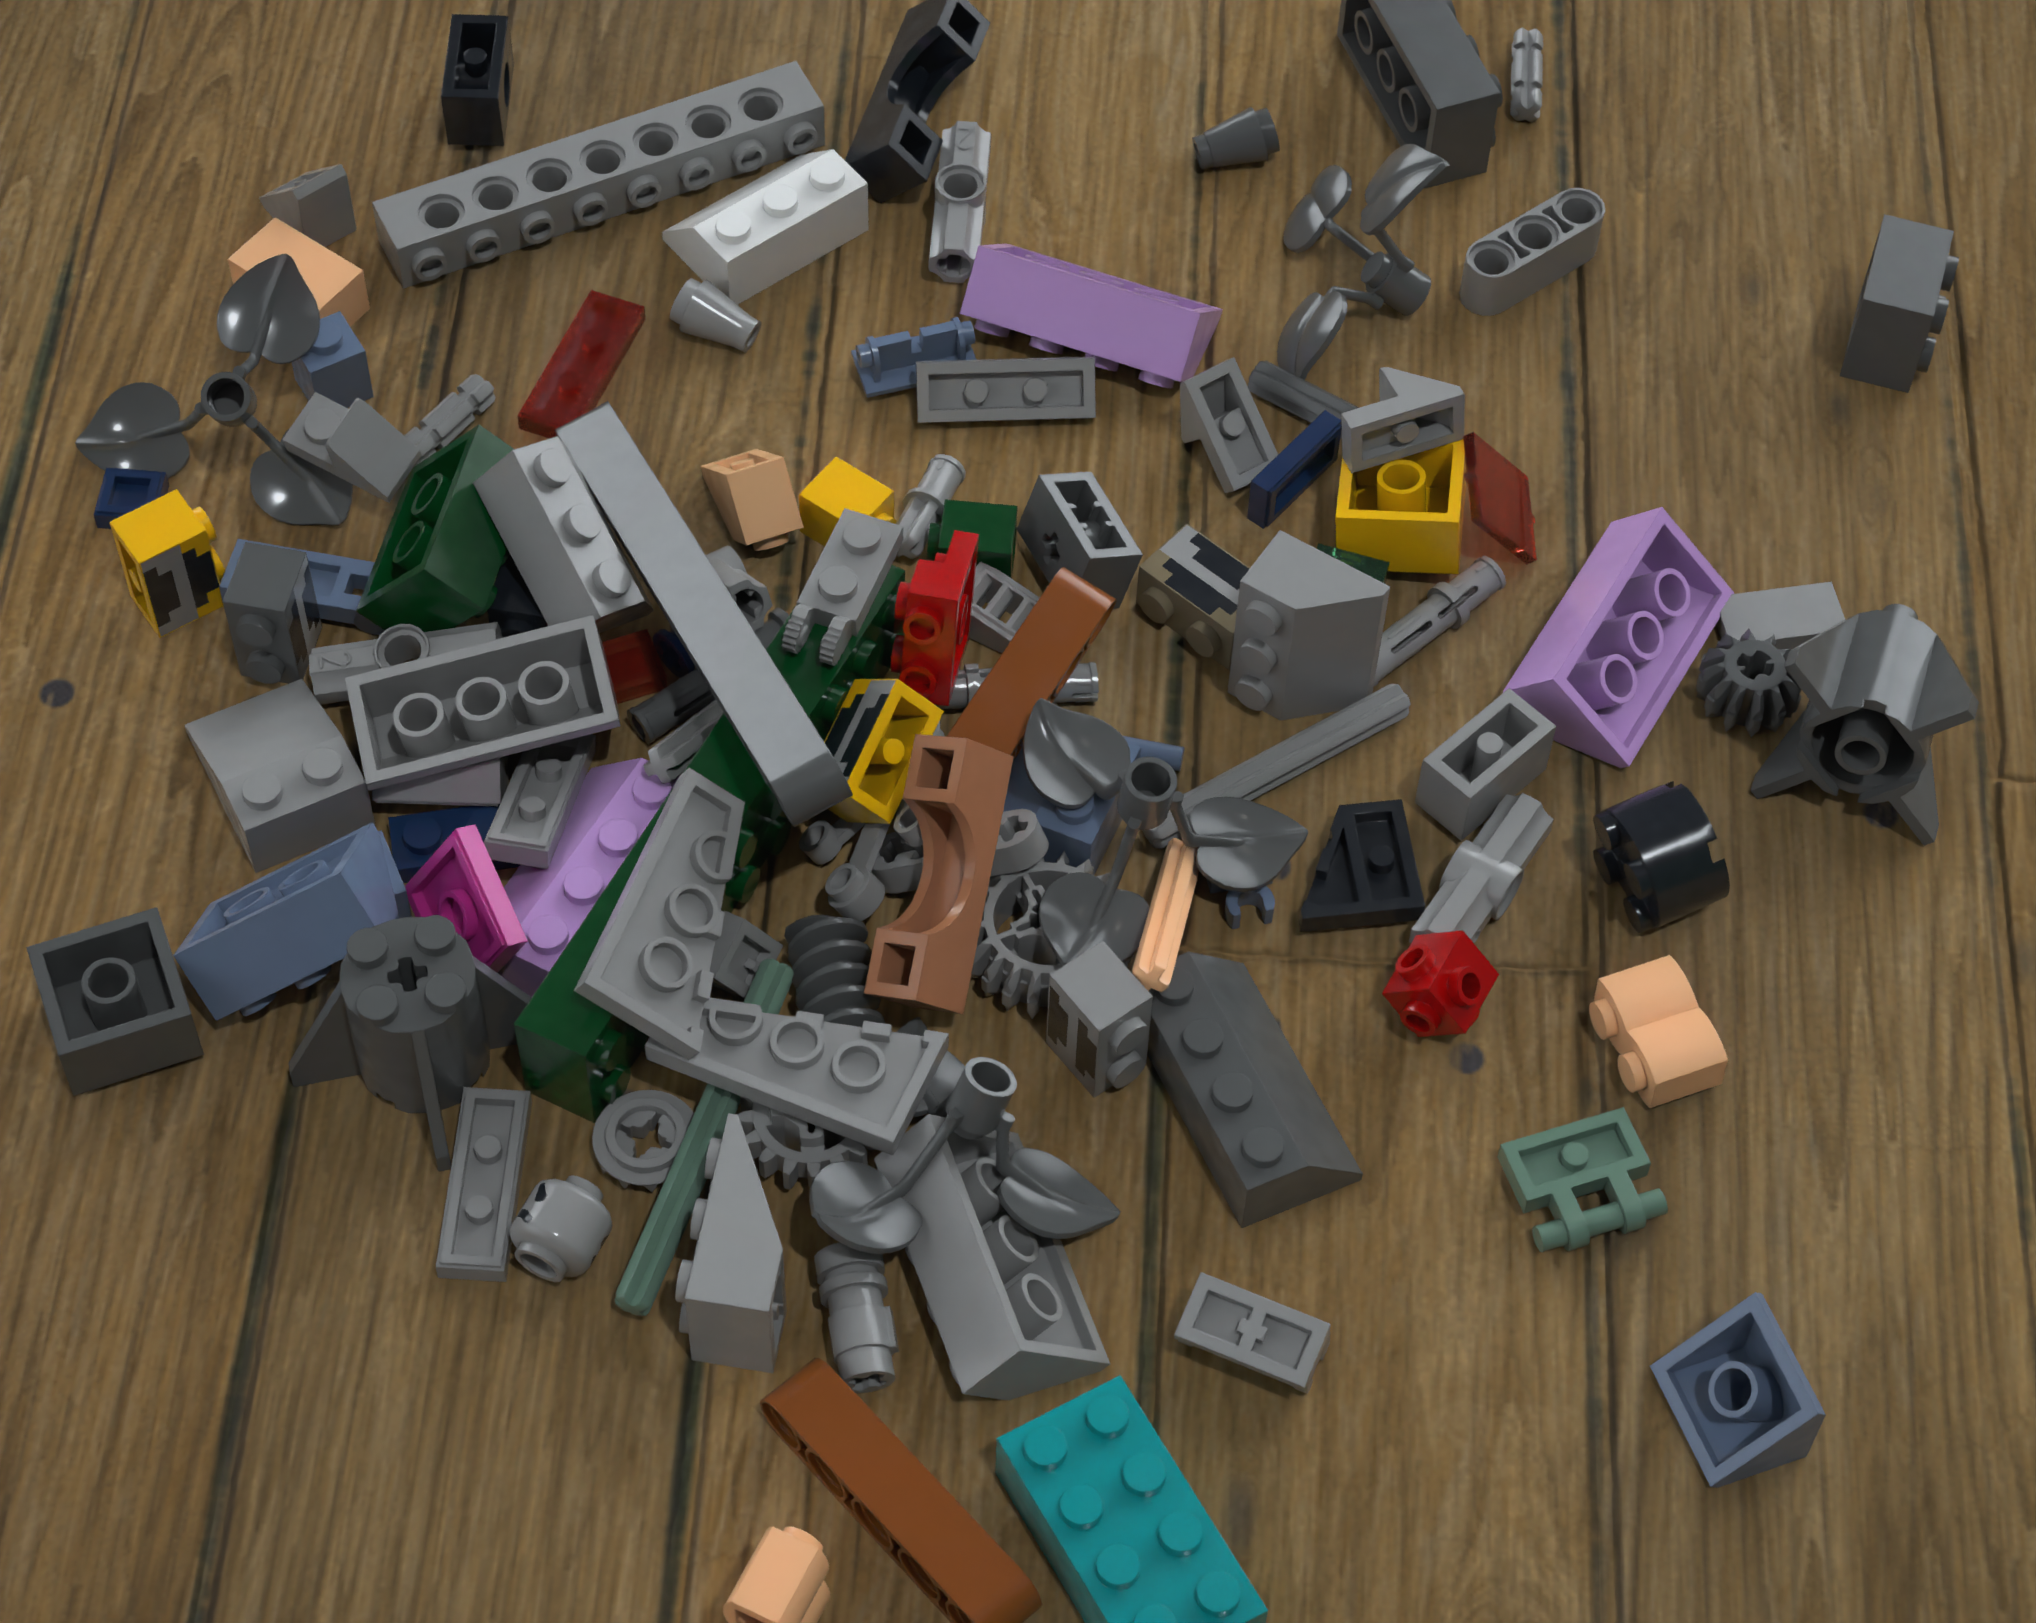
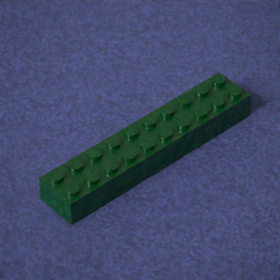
M891 566L857 636H851L835 666L820 662V644L824 634L828 631V627L816 623L798 654L783 650V633L792 612L766 649L823 741H825L854 680L883 679L889 669H891V656L896 635H904V621L895 619L898 588L900 582H905V570L899 567ZM723 713L685 771L691 768L745 802L732 877L725 884L721 911L732 913L738 902L745 904L752 897L760 879L761 866L769 854L777 855L783 849L789 837L792 824ZM672 790L514 1023L525 1091H530L531 1094L593 1123L597 1121L608 1103L613 1104L615 1099L623 1096L630 1081V1068L641 1051L646 1053L645 1044L649 1036L578 994L574 989Z

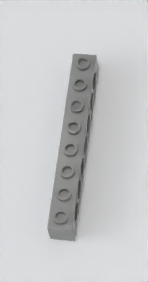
M793 61L374 201L372 206L378 241L403 289L424 281L434 280L442 275L480 262H487L512 251L545 242L559 235L598 224L606 219L651 206L656 202L692 190H698L709 184L745 172H751L759 167L824 146V105L797 61Z

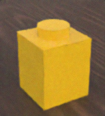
M835 457L799 494V512L803 523V528H800V532L824 547L844 508L896 524L894 519V491L838 457Z

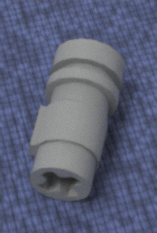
M840 1242L821 1249L814 1256L817 1282L821 1285L819 1287L820 1301L823 1306L829 1308L828 1325L834 1363L838 1367V1374L855 1393H867L883 1389L895 1381L892 1355L899 1352L893 1311L890 1306L884 1307L883 1299L888 1295L887 1279L884 1276L883 1255L858 1251Z

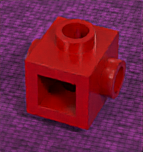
M1463 930L1421 934L1415 936L1409 948L1398 958L1395 965L1396 970L1381 994L1398 1012L1400 1020L1405 1027L1414 1032L1418 1037L1466 1034L1467 1030L1479 1017L1480 1008L1497 980L1499 973Z

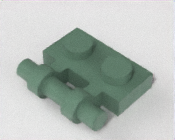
M1624 1107L1500 1144L1497 1158L1523 1214L1549 1206L1554 1220L1533 1226L1532 1228L1533 1239L1540 1252L1561 1246L1567 1251L1588 1246L1590 1237L1619 1229L1623 1234L1643 1229L1646 1226V1220L1665 1215L1668 1212L1666 1198L1659 1188L1638 1194L1632 1183V1180L1647 1176L1651 1162ZM1605 1190L1610 1203L1585 1211L1581 1210L1576 1197Z

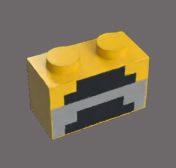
M176 489L110 521L131 598L159 638L224 606L219 586L220 580H222L225 573V568L218 554L210 545L211 542L217 540V535L209 517L200 506L192 510Z
M855 679L824 741L841 769L853 795L830 807L828 810L846 822L891 824L903 798L915 734L933 735L944 711L899 679Z

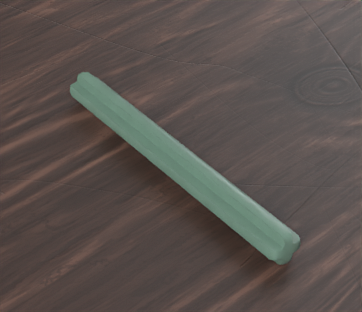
M767 958L761 961L743 1003L757 1004L761 1006L762 1012L779 1014L792 984L793 969L787 964L779 963L774 959ZM707 1083L616 1291L615 1304L620 1309L637 1316H646L650 1312L693 1213L695 1202L700 1197L706 1183L705 1162L710 1140L712 1137L723 1138L728 1113H736L741 1096Z

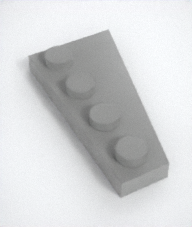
M688 768L678 777L574 989L578 994L687 1060L700 1053L704 1030L699 1029L704 1003L710 999L714 973L710 972L715 941L721 937L725 916V912L721 911L725 884L732 877L745 802L691 768Z
M710 998L704 1003L699 1029L704 1030L700 1053L687 1060L649 1037L645 1044L646 1059L894 1155L949 1047V1033L925 1030L924 1036L892 1032L891 1024L863 1021V1026L858 1027L825 1022L824 1014L797 1011L796 1016L791 1017L762 1012L761 1006L757 1004Z

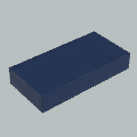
M1324 410L1251 480L1247 519L1263 529L1266 526L1268 527L1337 460L1342 420Z

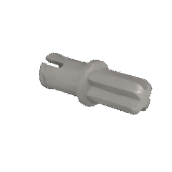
M946 454L935 455L934 459L932 458L928 463V468L918 486L910 489L903 498L904 511L896 523L903 526V541L896 556L904 555L910 559L919 557L928 542L930 523H942L945 499H952L966 474L963 465L952 456Z

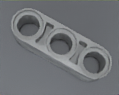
M1570 188L1475 241L1466 253L1459 295L1464 307L1472 313L1482 316L1499 314L1592 259L1597 250L1605 214V206L1602 199L1591 190Z

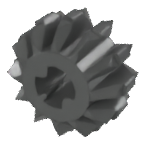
M1750 629L1741 636L1740 641L1724 634L1722 639L1718 641L1716 648H1709L1707 653L1703 655L1699 667L1701 673L1696 683V697L1705 701L1706 717L1723 716L1726 732L1737 724L1744 726L1751 738L1759 731L1760 726L1776 732L1779 726L1783 725L1784 719L1791 718L1792 714L1797 711L1801 701L1800 692L1802 689L1784 668L1788 653L1792 649L1778 650L1774 634L1765 641L1756 640Z

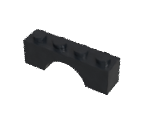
M926 0L907 10L845 158V161L868 183V192L880 204L926 182L929 178L943 140L926 125L928 116L934 104L949 84L975 62L990 22L968 0Z

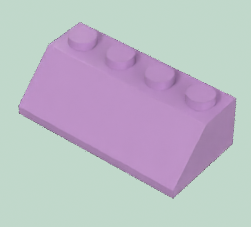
M992 244L978 246L960 314L977 319L974 328L982 332L1000 337H1008L1011 329L1030 335L1029 345L1034 348L1055 354H1063L1064 347L1066 346L1085 352V357L1093 356L1095 358V367L1117 371L1119 363L1140 369L1138 379L1160 387L1173 388L1175 380L1182 382L1194 376L1220 321L1223 309L1014 245Z
M1663 507L1613 521L1597 543L1503 690V693L1510 688L1556 725L1553 741L1616 767H1629L1718 622L1722 608L1731 594L1735 593Z
M644 758L592 767L585 776L549 868L544 869L520 865L504 887L528 942L498 972L499 975L532 997L674 787L678 777L670 783H662L657 775L649 777L644 769V764L648 760Z

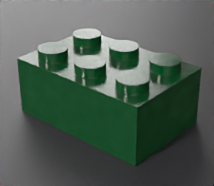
M477 425L413 467L403 488L356 612L383 630L398 624H411L420 628L423 632L455 628L473 616L475 618L481 617L490 608L498 590L494 585L500 566L510 556V552L473 482L514 450V448L481 425Z

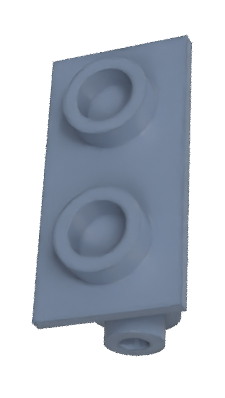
M955 317L951 318L950 322L919 328V336L910 337L908 331L877 338L873 336L866 337L865 344L856 345L855 350H851V356L867 398L917 387L916 361L977 360L971 344L975 343L974 328L970 320L960 322L959 318Z

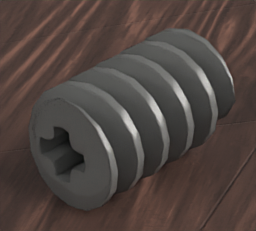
M813 915L796 920L785 928L784 938L788 943V960L794 972L792 983L796 988L795 1002L799 1011L824 1014L825 1022L858 1027L863 1026V1021L885 1024L882 1014L875 1011L879 1008L881 999L864 994L869 970L868 964H870L872 951L864 943L867 940L868 929L862 921L854 918Z

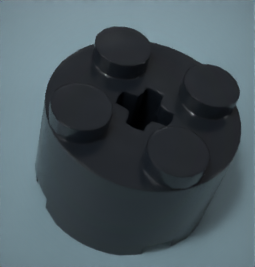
M1670 781L1604 809L1593 817L1597 835L1603 845L1593 851L1595 864L1606 884L1611 885L1619 882L1627 895L1623 899L1624 909L1631 925L1638 933L1651 928L1656 929L1728 896L1730 882L1725 859L1713 863L1708 846L1709 842L1717 839L1714 829L1697 799L1683 784L1674 787V781Z

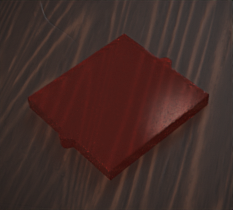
M1474 432L1463 436L1467 471L1464 473V478L1468 483L1471 521L1526 565L1537 561L1533 524L1536 521L1531 509L1528 476Z

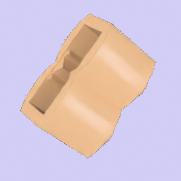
M1668 955L1598 979L1594 1001L1589 1005L1590 1018L1598 1036L1603 1040L1609 1038L1612 1045L1621 1054L1617 1059L1621 1079L1629 1092H1638L1649 1108H1653L1722 1084L1728 1063L1725 1049L1711 1021L1699 1008L1685 974L1672 956Z
M773 1526L769 1527L723 1607V1613L727 1622L817 1623L831 1596L830 1590L824 1581L829 1571V1563L822 1552V1544L809 1533L795 1527H785L783 1531Z

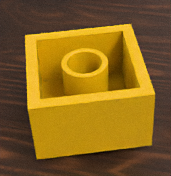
M1466 436L1462 440L1355 473H1351L1342 458L1335 516L1336 559L1357 570L1459 574L1466 492Z

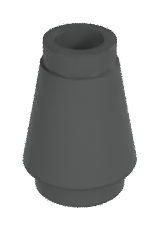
M1249 107L1203 132L1201 135L1192 137L1195 154L1202 170L1210 167L1216 168L1268 161L1269 154L1280 150L1275 125L1267 108L1254 111L1252 107Z

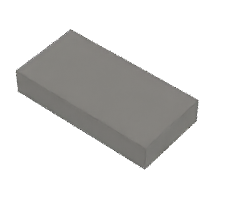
M1831 581L1731 594L1720 612V618L1716 623V627L1721 639L1724 634H1727L1740 641L1741 636L1750 629L1756 640L1765 641L1774 634L1778 650L1794 649L1845 620Z

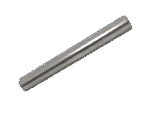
M1388 684L1184 793L1182 807L1188 823L1193 808L1206 799L1235 797L1251 801L1407 717L1409 706L1411 705L1408 695L1403 692L1398 684ZM1169 810L1166 820L1161 825L1149 830H1142L1144 836L1156 849L1166 847L1173 838H1181L1171 810Z

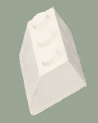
M834 149L799 155L662 232V238L702 281L709 280L738 305L868 231V183Z

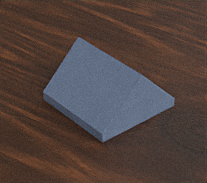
M1753 1293L1650 1365L1710 1487L1719 1488L1807 1457L1826 1416L1761 1293Z

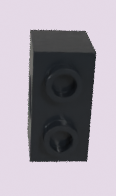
M452 14L441 92L448 145L504 146L514 71L509 16Z

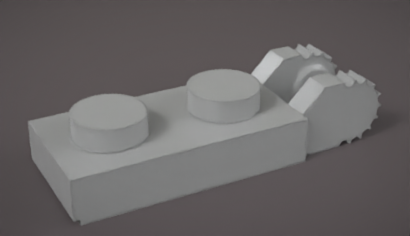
M844 508L797 601L791 618L788 620L785 632L783 633V650L798 654L816 623L828 627V631L824 634L820 644V662L833 666L838 663L851 636H857L902 545L903 526Z

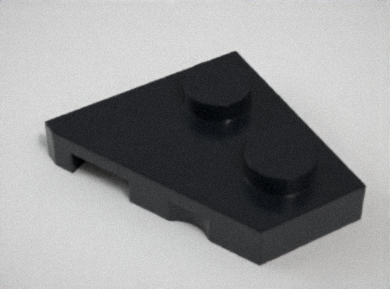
M1402 799L1339 805L1330 829L1327 845L1323 849L1316 867L1315 877L1307 900L1304 901L1299 919L1300 932L1418 921L1425 911V902Z

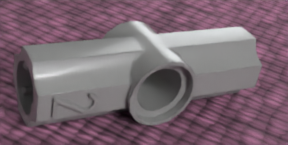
M957 121L954 126L944 129L942 133L943 143L940 151L939 169L935 178V206L928 267L929 271L939 275L943 282L964 283L971 275L978 246L982 243V233L986 223V192L992 137L991 133L980 128L977 122Z
M498 622L423 632L420 628L411 624H398L386 629L380 634L378 639L312 648V652L309 655V672L314 696L320 705L349 701L345 682L346 677L401 664L410 659H421L502 638L501 629Z
M1524 793L1516 796L1505 795L1474 841L1465 840L1462 842L1452 856L1442 876L1439 891L1411 929L1410 943H1412L1416 935L1461 930L1475 943L1491 918L1498 920L1502 917L1520 887L1524 876V869L1551 832L1554 819L1547 814L1541 802Z

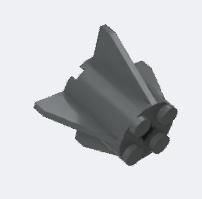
M1891 604L1883 610H1872L1851 616L1789 651L1784 668L1806 694L1809 701L1805 711L1755 774L1750 791L1757 799L1812 780L1822 790L1835 796L1838 795L1839 788L1849 793L1860 794L1858 798L1860 803L1875 804L1889 801L1922 844L1927 845L1935 842L1939 827L1931 754L1933 735L1975 719L1979 701L1939 636L1924 622L1918 620V616L1912 608L1902 604Z
M431 915L428 917L393 919L371 928L357 930L350 936L347 942V954L341 963L340 981L288 1063L293 1087L362 1075L367 1089L375 1097H377L378 1093L383 1099L394 1102L395 1109L406 1113H427L438 1171L450 1170L451 1160L442 1110L460 1104L463 1088L471 1087L478 1081L481 1073H483L484 1078L490 1066V1049L517 1044L514 1023L532 997L475 958L467 941L456 932L454 924L446 917Z

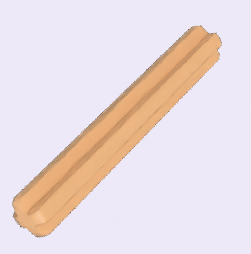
M1177 838L1171 839L1166 847L1132 969V974L1148 991L1155 989L1163 992L1169 987L1199 875L1196 865L1198 848L1188 847L1182 840Z

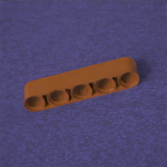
M1062 567L1051 580L946 737L968 738L1014 756V762L1023 748L1027 723L1035 703L1040 698L1051 703L1054 702L1105 625L1115 607L1117 599L1065 567Z
M814 1358L760 1401V1407L766 1420L782 1441L951 1623H1023L1041 1608V1597L1023 1570L826 1362L820 1358Z

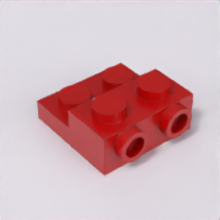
M954 530L947 554L937 552L934 561L919 559L911 583L900 582L898 588L895 619L904 621V635H896L891 656V672L900 673V681L937 705L949 706L970 638L979 534Z

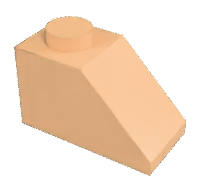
M754 449L700 466L703 478L734 541L744 545L752 544L754 551H761L787 543L789 541L788 532L803 528L784 457Z

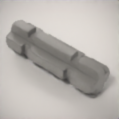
M1522 27L1513 36L1510 114L1516 121L1526 119L1529 122H1534L1540 117L1543 80V54L1541 53L1543 49V35L1536 28L1528 31Z
M478 374L470 375L456 388L459 391L458 395L456 392L450 393L419 422V425L422 427L420 430L418 427H413L404 435L421 451L422 455L415 466L436 453L434 448L442 449L473 422L476 418L472 413L475 412L476 415H480L495 401L494 387L489 381L484 380Z

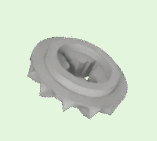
M657 1090L634 1091L615 1099L613 1104H609L602 1111L593 1130V1150L602 1173H609L615 1177L624 1189L628 1185L633 1184L645 1186L653 1192L658 1184L664 1183L694 1112L676 1096ZM658 1123V1140L662 1148L650 1147L645 1155L641 1154L639 1158H636V1144L632 1138L644 1139L649 1131L654 1130Z

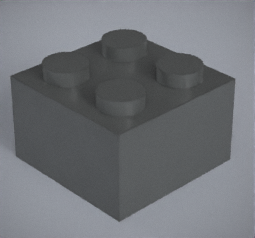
M1884 214L1860 292L1840 372L1841 377L1909 393L1916 370L1927 373L1936 343V338L1928 337V333L1940 334L1949 304L1946 296L1939 295L1940 290L1950 292L1959 257L1948 255L1954 231Z
M157 907L26 947L57 1053L73 1096L204 1055Z

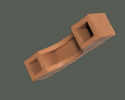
M915 734L903 800L913 811L921 830L923 840L922 874L914 898L905 912L892 923L876 929L864 994L912 1008L964 1014L1014 756L968 738Z

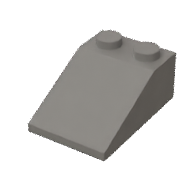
M303 679L184 725L190 741L255 873L327 845L371 822L375 825L365 779L343 736Z

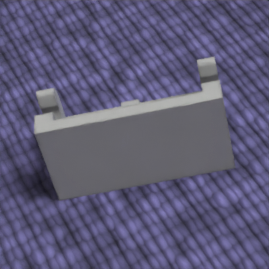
M1201 1272L1175 1331L1174 1338L1178 1342L1191 1347L1195 1346L1293 1386L1294 1389L1308 1394L1319 1359H1324L1330 1344L1331 1324Z

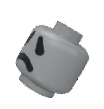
M573 1175L568 1176L566 1181L559 1179L540 1181L531 1191L510 1227L512 1243L517 1248L514 1252L517 1261L531 1273L552 1282H560L564 1277H578L587 1271L612 1230L611 1215L601 1202L603 1199L601 1190L590 1181Z

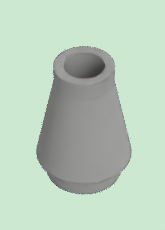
M690 278L678 293L670 312V320L680 324V332L729 345L744 353L750 349L761 328V321L750 316L709 280L700 283Z

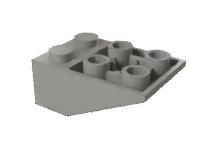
M728 1113L723 1138L712 1137L708 1146L705 1162V1178L711 1179L708 1199L697 1198L693 1209L690 1238L697 1240L694 1261L682 1260L679 1268L675 1293L676 1302H682L679 1332L689 1334L691 1359L693 1361L773 1373L787 1313L783 1248L739 1115Z

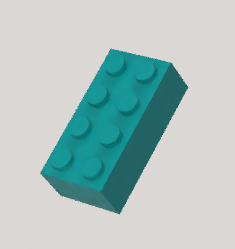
M1121 1375L997 1438L995 1474L1085 1623H1266L1267 1607Z

